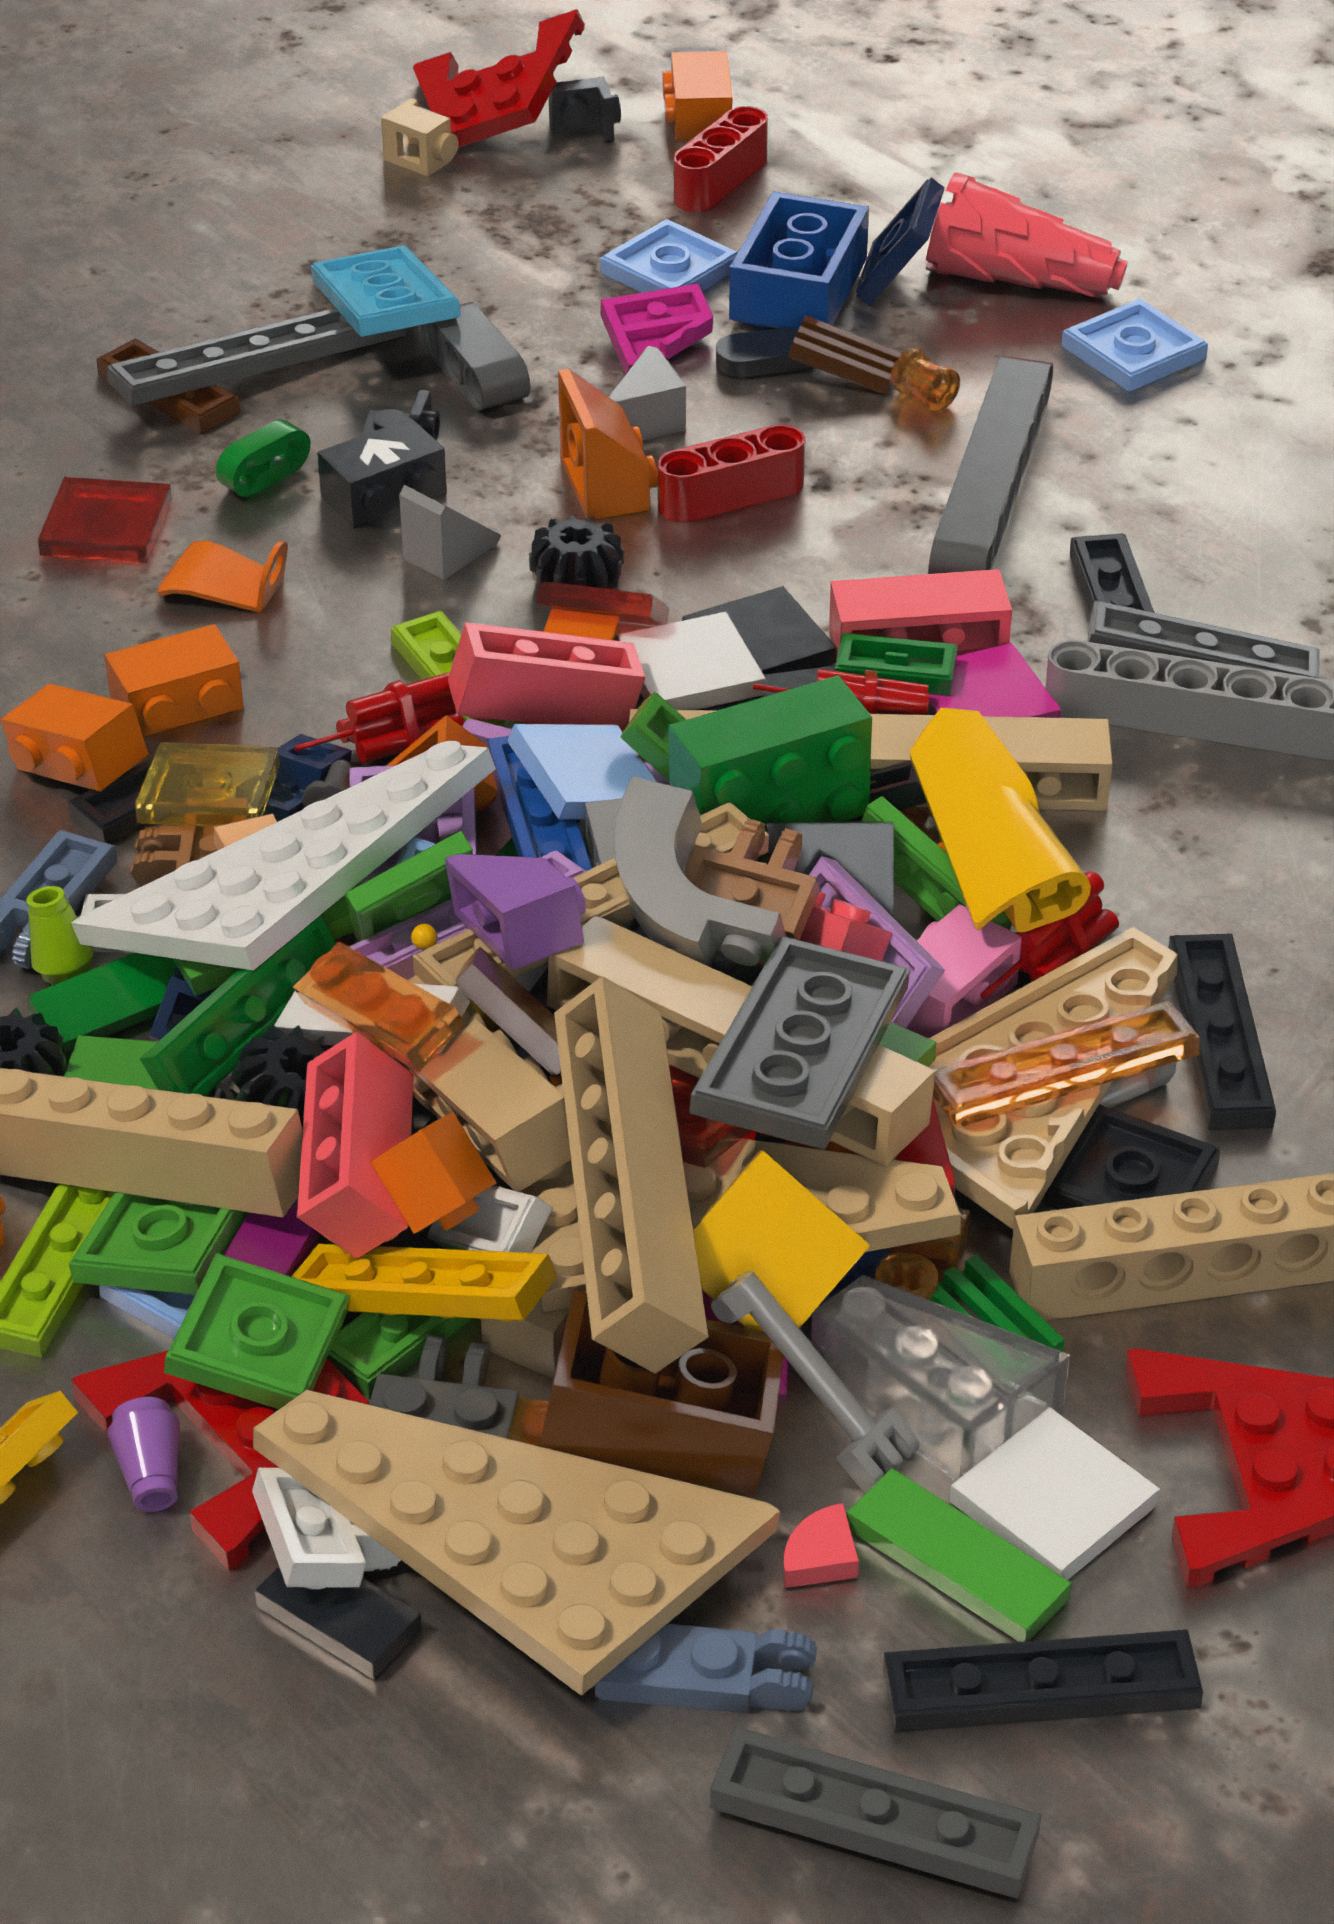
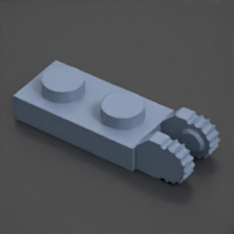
M59 830L0 899V954L2 955L3 950H6L11 945L16 927H22L23 932L19 933L13 945L12 959L17 966L27 969L32 968L29 908L26 901L28 895L42 887L58 886L64 890L66 898L74 913H76L84 903L85 894H91L117 863L115 845Z
M666 1624L595 1684V1697H599V1700L749 1713V1709L798 1712L800 1709L805 1710V1707L810 1706V1701H812V1681L808 1680L807 1676L800 1675V1672L802 1670H809L810 1666H814L817 1655L816 1641H812L811 1636L808 1637L804 1633L800 1634L796 1633V1631L789 1633L787 1630L770 1629L757 1636V1632ZM754 1669L763 1670L754 1675Z

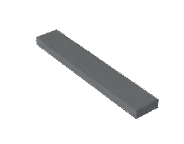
M333 308L114 363L107 366L108 383L131 406L406 336L407 328L360 337L340 312Z

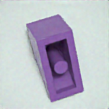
M455 854L445 858L455 915L512 970L584 943L580 915L585 914L586 903L582 890L573 877H565L545 858Z

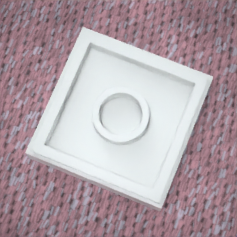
M726 612L617 634V641L634 643L645 674V680L640 692L644 700L656 692L676 710H698L766 695V691L753 689V684L766 685V678Z
M1049 1407L951 1485L950 1502L974 1521L1068 1580L1158 1506L1160 1488Z

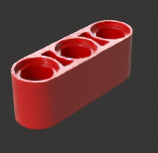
M740 106L733 108L679 149L674 155V204L682 210L691 212L708 210L763 167L767 162L768 114L758 107Z
M778 424L664 453L657 463L659 514L673 522H691L798 493L804 486L806 441L804 433L796 427Z

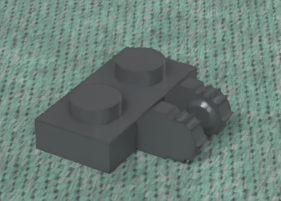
M428 1335L425 1348H423L419 1377L410 1378L378 1374L369 1403L372 1406L511 1440L520 1410L519 1391L484 1387L489 1364L490 1348L488 1342L472 1341L470 1343L469 1350L465 1356L463 1382L459 1384L441 1381V1374L447 1363L448 1351L444 1337Z

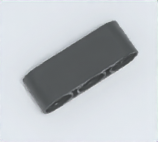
M474 302L459 305L461 317L420 325L422 338L428 353L476 410H483L529 396L531 387L530 377L523 358Z

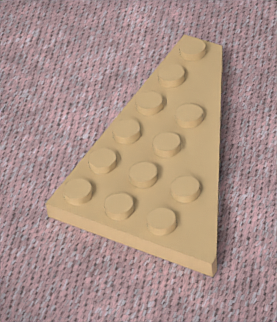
M310 1390L304 1391L253 1428V1448L287 1472L293 1479L342 1514L350 1522L581 1696L778 1530L780 1510L768 1502Z

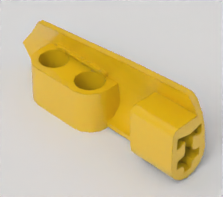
M941 707L924 728L909 753L974 928L976 930L982 929L990 920L1003 911L1018 932H1026L1076 913L1090 896V882L1040 814L1036 794L1027 775L979 711Z

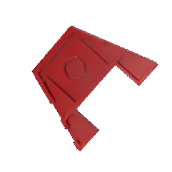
M578 9L540 21L536 51L520 57L517 55L506 56L498 61L496 65L478 71L467 69L458 74L459 65L451 52L413 65V70L430 110L450 118V132L457 136L459 148L535 123L557 82L553 73L557 65L568 61L573 51L569 42L573 34L575 36L582 34L585 23Z
M1140 1348L1127 1349L1125 1370L1139 1417L1205 1410L1213 1411L1242 1510L1174 1517L1172 1538L1186 1588H1196L1213 1581L1215 1571L1238 1562L1244 1568L1268 1560L1271 1549L1301 1537L1308 1544L1334 1533V1378Z
M168 1351L83 1373L71 1379L74 1399L106 1434L113 1422L112 1414L114 1410L124 1402L141 1397H155L167 1403L174 1402L244 1478L242 1481L189 1511L192 1531L226 1569L231 1571L239 1566L249 1555L248 1544L265 1527L252 1493L258 1468H279L253 1448V1428L279 1409L164 1373L165 1357ZM326 1359L313 1391L369 1405V1401Z

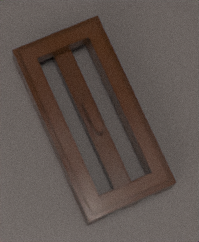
M805 315L793 340L788 357L870 390L885 394L901 352Z

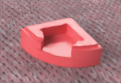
M843 1503L831 1505L812 1513L801 1521L791 1533L784 1551V1588L858 1578L859 1560Z

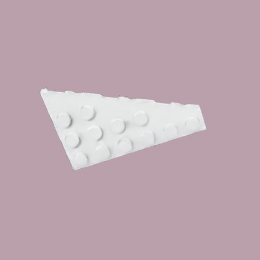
M445 741L436 744L407 761L325 800L314 802L283 820L201 859L188 862L159 879L79 916L71 922L78 941L81 945L255 970L344 896L346 892L355 887L492 773L496 768L489 748L460 745L457 741Z

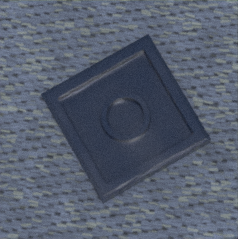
M933 178L927 179L872 242L856 289V297L870 306L929 239L945 187Z

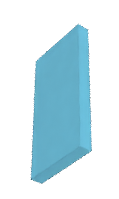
M405 245L315 262L311 265L314 284L360 337L461 317L459 299Z

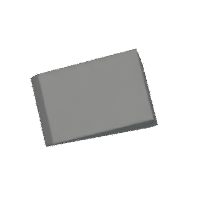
M647 346L609 395V398L622 406L630 425L639 427L642 440L686 431V385L657 347Z
M406 485L403 486L399 494L403 559L442 580L447 579L496 546L501 537L499 533Z

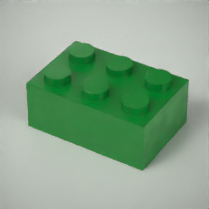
M837 675L670 724V786L693 791L700 816L730 802L748 818L764 823L765 832L766 822L847 821L864 816L870 800L872 716L840 676Z

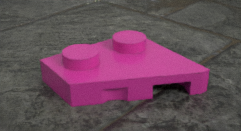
M699 283L601 299L600 316L625 375L647 346L657 347L668 360L709 335L713 330L714 317Z

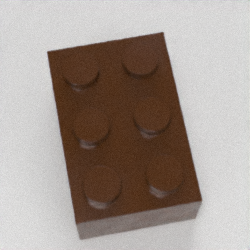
M573 1290L539 1447L755 1498L774 1432L784 1355L765 1332L706 1319L708 1337L655 1374L592 1340L587 1292Z

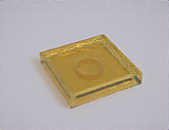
M160 742L135 803L137 822L217 827L263 816L280 766L279 747Z

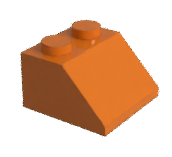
M570 369L558 370L560 461L585 517L594 516L595 519L650 511V488L657 487V468L653 456H645L643 452V440L639 427L630 425L621 405Z

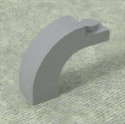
M632 776L617 812L614 827V852L629 904L643 931L652 941L709 967L712 966L717 951L722 952L728 959L742 965L753 966L758 962L766 964L781 936L786 937L780 913L717 897L693 885L686 878L685 869L689 855L702 827L693 791Z

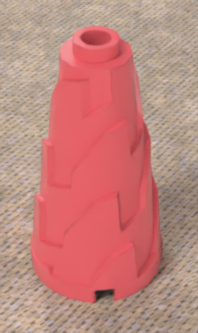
M958 172L953 174L945 191L954 193L951 203H940L926 255L928 264L925 267L926 270L945 276L953 274L991 283L995 279L1036 289H1041L1042 286L1090 297H1095L1099 294L1107 295L1110 288L1120 289L1128 261L1120 259L1121 250L1112 247L1111 241L1064 224V219L1020 203V198L977 182L974 177Z

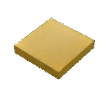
M763 1150L757 1153L693 1227L701 1289L704 1293L714 1300L723 1291L729 1289V1285L740 1274L746 1271H754L799 1328L871 1246ZM750 1313L737 1320L745 1328L764 1332Z

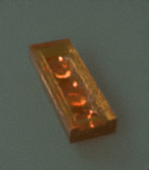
M338 942L328 953L318 958L311 967V970L293 986L305 1005L352 1033L357 1031L382 1051L417 1072L466 1025L454 1006L341 942Z

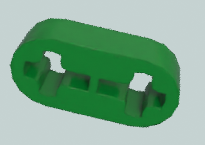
M286 420L273 421L225 448L216 464L217 480L239 496L248 497L293 474L302 467L310 453L311 441L309 435Z

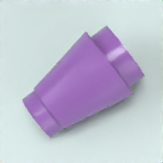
M141 1397L124 1402L114 1410L112 1414L113 1422L108 1428L107 1436L129 1492L133 1497L134 1506L136 1509L144 1512H156L167 1509L178 1499L180 1420L177 1415L170 1411L169 1404L160 1398Z

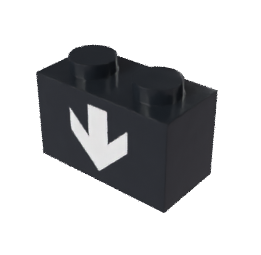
M412 418L317 452L321 498L352 528L400 511L399 494L404 485L432 499L447 493L445 448Z

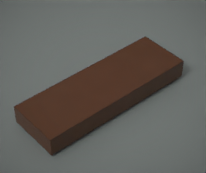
M135 338L97 358L98 375L108 380L107 366L158 353L159 351ZM218 385L146 402L199 434L240 413L239 397Z

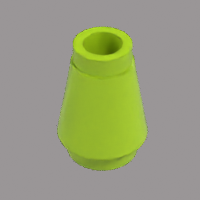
M46 886L30 893L26 901L29 908L32 968L40 973L42 979L49 984H57L90 971V959L94 954L93 946L81 945L71 924L77 916L66 898L64 890L58 886Z

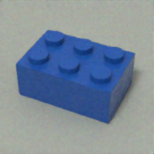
M772 191L730 265L729 320L745 322L757 328L768 326L775 328H799L806 315L833 326L867 260L869 206Z

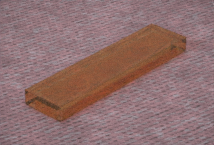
M1165 1001L936 1069L933 1097L955 1127L959 1128L1198 1056L1200 1037L1169 1001Z

